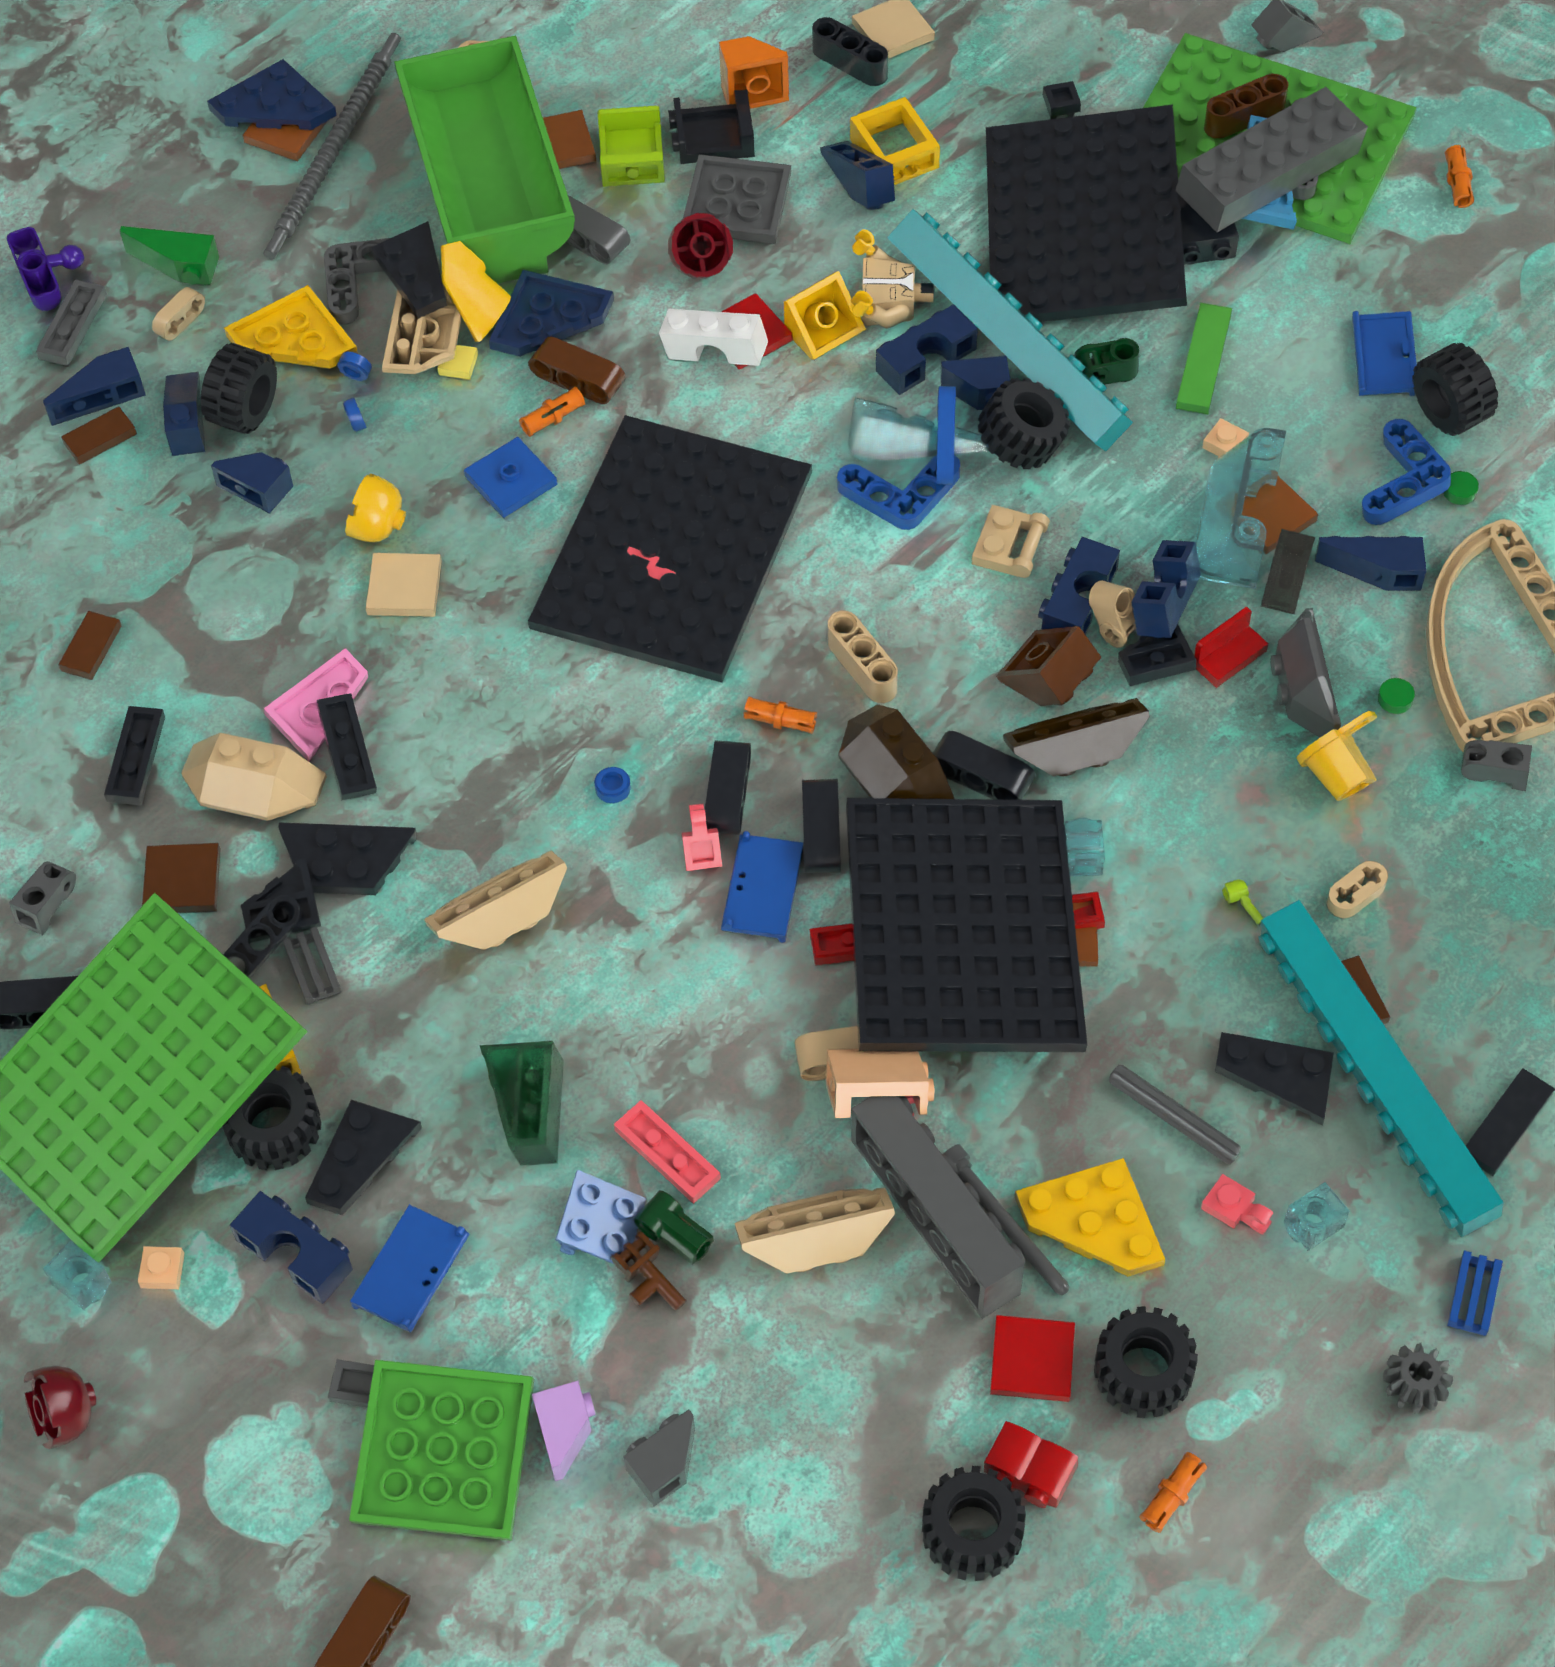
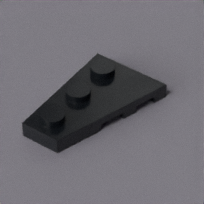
M428 221L371 247L374 258L418 319L447 306Z
M1221 1032L1215 1067L1216 1073L1254 1092L1260 1090L1278 1099L1280 1105L1290 1110L1294 1107L1310 1115V1120L1323 1126L1334 1052Z
M351 1100L306 1194L307 1204L343 1215L372 1184V1178L387 1162L391 1163L399 1154V1149L410 1137L414 1138L422 1129L421 1122Z

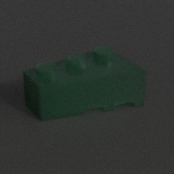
M539 1041L480 1045L489 1073L490 1084L498 1104L497 1108L507 1143L520 1166L557 1163L564 1060L554 1042Z

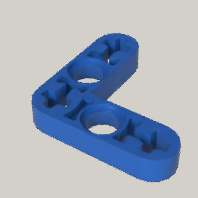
M939 386L936 484L953 485L956 386Z
M1404 419L1389 421L1383 428V438L1387 450L1408 473L1364 496L1362 500L1363 518L1373 525H1381L1444 493L1451 485V469L1418 430L1409 421ZM1400 436H1404V439H1405V444H1404V445H1403V440H1402V438H1401ZM1414 452H1421L1426 455L1425 458L1419 461L1408 458ZM1404 488L1416 491L1415 494L1409 497H1402L1397 494L1398 491Z
M936 455L904 490L899 489L856 464H848L840 468L837 473V489L844 497L902 530H910L922 522L959 480L960 460L954 455L953 485L936 484ZM929 486L935 492L932 495L923 496L917 490L920 487ZM876 492H883L888 498L885 501L876 502L870 496ZM911 507H912V514H911V513H908V511L910 510Z

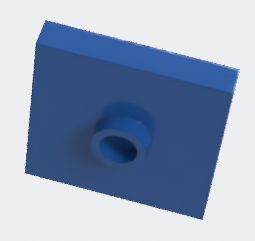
M519 437L514 438L464 469V475L467 480L503 518L557 485V477Z

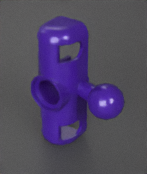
M25 227L9 233L6 238L31 302L41 311H49L56 308L61 301V291L52 267L63 266L70 270L81 267L84 262L83 251L76 245H67L59 253L46 255L34 228Z

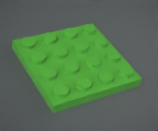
M375 1360L349 1521L355 1524L512 1541L535 1381L533 1376Z

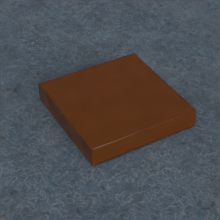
M219 843L147 846L142 906L156 893L177 913L217 911L221 850Z

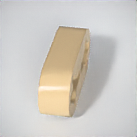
M190 287L183 288L156 314L152 323L153 332L168 341L175 339L200 315L205 305V297Z
M1365 861L1337 881L1330 888L1326 902L1331 914L1339 918H1350L1379 897L1385 890L1388 879L1385 867L1378 862ZM1365 876L1367 878H1372L1373 876L1377 878L1376 883L1369 881L1364 886H1361ZM1353 893L1350 904L1347 901H1343L1342 903H1339L1337 901L1338 896H1340L1341 898H1346L1348 895Z

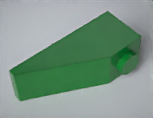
M121 226L120 234L126 253L180 283L211 285L219 259L214 235Z

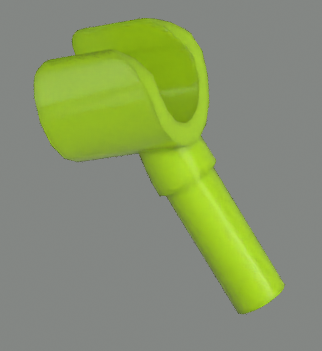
M1240 879L1225 883L1222 893L1226 902L1231 904L1240 901L1242 907L1246 909L1255 923L1260 925L1261 920L1264 918L1252 904L1246 883Z

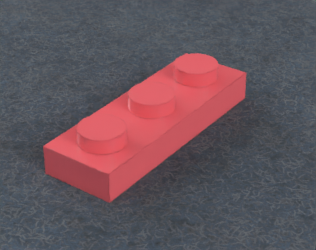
M642 1100L614 1123V1131L693 1204L721 1179L720 1172Z

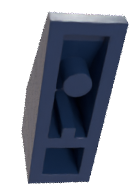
M849 141L820 147L821 155L852 200L870 210L880 209L884 206L883 204L895 201L893 164Z
M125 347L97 356L45 398L43 403L50 423L54 426L146 396L130 349Z
M199 372L166 376L163 401L164 427L172 456L205 452Z

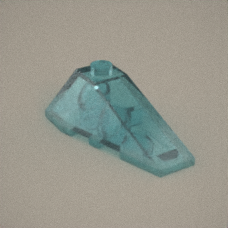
M855 397L848 446L850 453L854 454L855 458L865 462H873L874 459L885 461L937 456L938 428L934 427L935 424L927 420V417L916 414L906 418L897 413L898 408ZM955 426L954 455L988 452L989 446L983 444L980 438L981 434Z

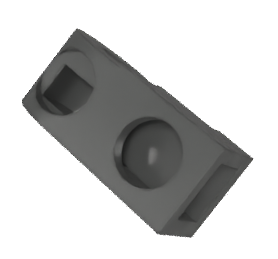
M1493 740L1469 741L1464 746L1461 773L1469 780L1480 782L1490 780L1512 784L1511 789L1526 792L1532 745Z
M44 862L9 902L15 923L43 936L51 925L49 920L62 904L61 902L66 900L72 893L76 883V874L52 862Z

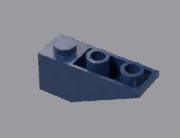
M1319 537L1315 562L1386 591H1421L1426 574L1423 537Z

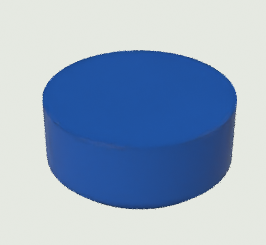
M354 352L342 353L337 364L342 374L357 381L366 380L372 369L371 363L365 357Z
M355 398L343 401L344 409L353 430L358 432L366 429V424Z
M608 767L601 770L595 777V791L602 801L606 803H619L628 797L631 790L630 778L623 769Z

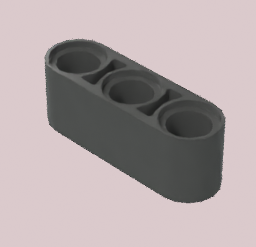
M568 195L575 222L572 234L566 243L603 264L611 263L630 244V235L617 222Z

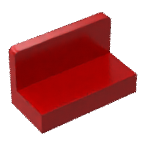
M1248 607L1243 608L1196 644L1194 654L1196 670L1216 688L1267 652L1269 643L1249 626L1252 611Z

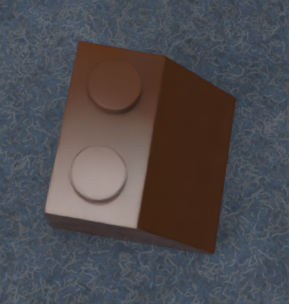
M1079 626L1035 630L996 677L1001 683L1040 706H1060L1067 703L1073 697V691L1081 681L1087 679L1093 673V667L1101 659V656Z

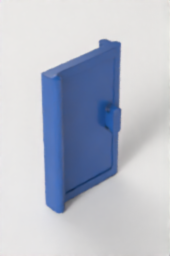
M1354 311L1352 313L1359 396L1409 392L1410 396H1414L1412 375H1414L1413 369L1417 362L1411 312L1359 315L1358 311Z
M744 831L740 835L721 930L778 938L779 942H786L804 842L752 836L748 831Z
M409 1204L350 1300L353 1309L357 1310L360 1308L411 1333L470 1234L462 1226L456 1227Z

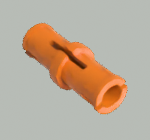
M1454 145L1445 151L1448 164L1446 177L1448 184L1452 187L1454 206L1458 205V208H1466L1474 203L1471 188L1473 175L1471 169L1467 166L1465 148H1461V145Z
M573 387L570 391L554 400L547 399L543 401L540 408L519 419L520 425L526 435L531 437L534 433L552 423L557 425L562 422V417L584 406L585 399L577 387ZM560 405L563 406L561 409L555 411L549 416L542 418L543 415L549 413L553 409L559 407Z
M750 696L746 701L744 710H747V712H744V719L773 724L774 728L780 730L782 727H787L812 734L815 729L816 720L814 719L817 718V712L815 711L811 712L790 707L787 702L779 701L777 704Z
M1190 1452L1184 1454L1182 1460L1168 1479H1162L1158 1484L1159 1491L1144 1512L1140 1514V1520L1142 1522L1148 1520L1145 1525L1155 1532L1161 1533L1163 1527L1179 1505L1184 1506L1189 1500L1187 1494L1202 1473L1206 1471V1464L1202 1462L1199 1465L1201 1459Z

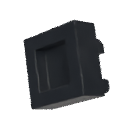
M1073 81L1043 86L1042 95L1050 119H1057V116L1066 114L1068 117H1073L1075 113L1081 112V101Z

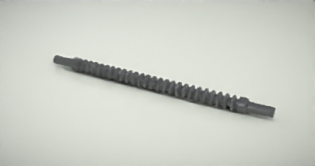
M391 33L381 51L374 54L368 69L365 70L361 81L358 82L354 93L351 94L350 99L346 103L347 105L344 106L339 118H337L336 124L333 125L329 136L326 137L321 149H319L318 155L315 156L314 161L310 165L311 167L307 169V174L303 176L299 187L296 188V193L292 195L288 206L285 207V212L281 214V218L275 224L274 229L276 232L263 252L268 259H275L286 238L292 237L296 229L295 227L299 224V220L302 219L306 208L310 205V201L313 200L314 195L318 191L317 189L321 186V182L324 181L325 176L329 172L328 170L332 167V163L335 162L339 151L343 148V144L346 143V138L350 136V132L353 131L357 120L360 119L361 113L364 112L368 101L371 100V95L375 93L378 83L381 82L385 71L389 69L391 65L390 58L401 41V37L397 33Z

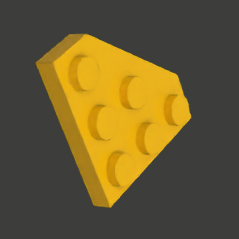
M309 285L224 327L226 337L231 343L268 354L277 362L331 369L338 364L342 353L354 352L358 354L354 342Z
M1124 1158L1015 1191L1016 1202L1029 1232L1043 1237V1235L1063 1243L1064 1248L1090 1260L1093 1258L1113 1266L1114 1271L1127 1277L1164 1266L1166 1259Z

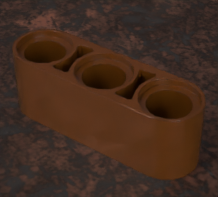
M1268 74L1209 99L1204 123L1205 133L1212 138H1225L1247 129L1251 115L1269 118L1284 110L1289 82L1280 74Z
M552 336L545 338L528 361L530 370L537 377L568 391L573 387H577L583 397L599 404H607L626 379L625 372L616 363Z
M375 1575L372 1576L360 1591L314 1667H373L405 1615L410 1604L411 1595Z

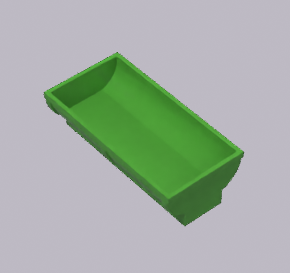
M516 35L394 61L446 243L450 244L461 241L484 262L486 266L485 273L497 284L519 279L523 270L539 274L548 273L547 256L558 250L569 239L574 229L575 217Z

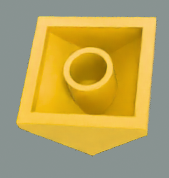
M839 271L830 274L784 301V324L792 332L793 341L811 360H815L866 330L861 317H856L853 314L852 309L855 305L851 303L852 298Z

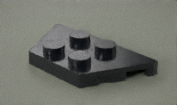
M279 822L278 825L293 867L298 859L306 858L314 893L376 896L384 885L386 876L393 872L400 863V855L409 843L414 844L417 839L416 828L283 822Z

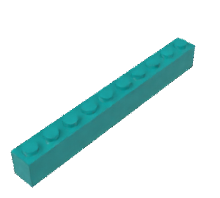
M912 209L887 238L1033 383L1038 381L1044 384L1043 387L1049 390L1050 388L1054 391V395L1063 401L1064 405L1062 407L1068 410V418L1097 446L1107 451L1133 423L1125 414L1129 408L1116 396L1110 400L1103 393L1107 387L1094 375L1088 378L1082 372L1086 366L1073 354L1067 358L1061 352L1065 346L1051 333L1046 337L1040 331L1044 325L1030 312L1026 316L1019 311L1022 304L1009 292L1004 296L998 290L1002 284L989 272L983 275L978 270L981 264L970 253L966 252L963 256L957 250L961 244L948 232L942 235L937 230L940 224L929 213L926 212L922 216Z
M1298 900L1262 919L1261 935L1258 936L1262 948L1268 955L1274 954L1280 963L1278 964V970L1283 980L1287 984L1293 983L1299 992L1297 998L1301 1007L1307 1014L1313 1013L1319 1022L1316 1026L1321 1037L1327 1044L1332 1042L1339 1052L1336 1054L1339 1064L1347 1074L1352 1072L1358 1081L1356 1087L1364 1102L1367 1104L1372 1102L1378 1111L1377 1120L1383 1131L1387 1135L1392 1133L1398 1141L1397 1149L1401 1158L1408 1166L1413 1164L1420 1175L1418 1181L1421 1188L1428 1197L1434 1196L1441 1206L1439 1213L1449 1229L1455 1227L1462 1238L1501 1217L1504 1206L1503 1200L1301 901Z

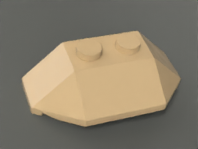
M445 287L444 292L447 306L419 319L397 290L382 372L417 374L454 359L462 316Z
M218 733L193 744L181 772L183 779L188 784L200 806L266 821L291 814L304 807L307 809L316 806L327 778L325 772L288 747L225 733Z
M548 851L542 854L540 858L530 859L454 898L436 910L434 914L424 919L425 923L439 938L482 950L497 947L503 944L511 935L534 927L539 920L549 915L567 866L553 851Z
M876 1188L873 1191L867 1189H846L767 1207L752 1214L747 1220L736 1222L735 1229L743 1251L788 1274L792 1272H805L813 1267L830 1263H843L851 1258L863 1256L895 1215V1211L886 1188Z

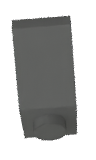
M1272 0L1251 24L1258 33L1256 39L1265 48L1270 49L1274 47L1282 52L1314 40L1324 33L1306 12L1284 0Z

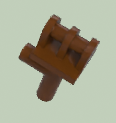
M639 1231L635 1235L636 1240L631 1244L629 1242L623 1245L624 1250L619 1255L614 1253L610 1258L625 1275L624 1279L628 1283L639 1273L645 1277L646 1280L629 1294L631 1300L637 1306H640L657 1291L674 1311H677L687 1300L652 1263L657 1258L660 1247L657 1244L654 1245L644 1233ZM644 1248L647 1253L642 1256L639 1252ZM632 1259L635 1263L630 1267L627 1262Z

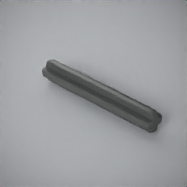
M1120 1064L1112 1071L1109 1082L1220 1160L1226 1164H1231L1238 1157L1241 1149L1239 1144L1136 1073Z

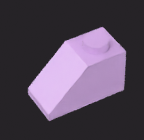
M579 1381L532 1394L555 1481L562 1480L591 1433L589 1417L596 1415L590 1392L582 1394Z

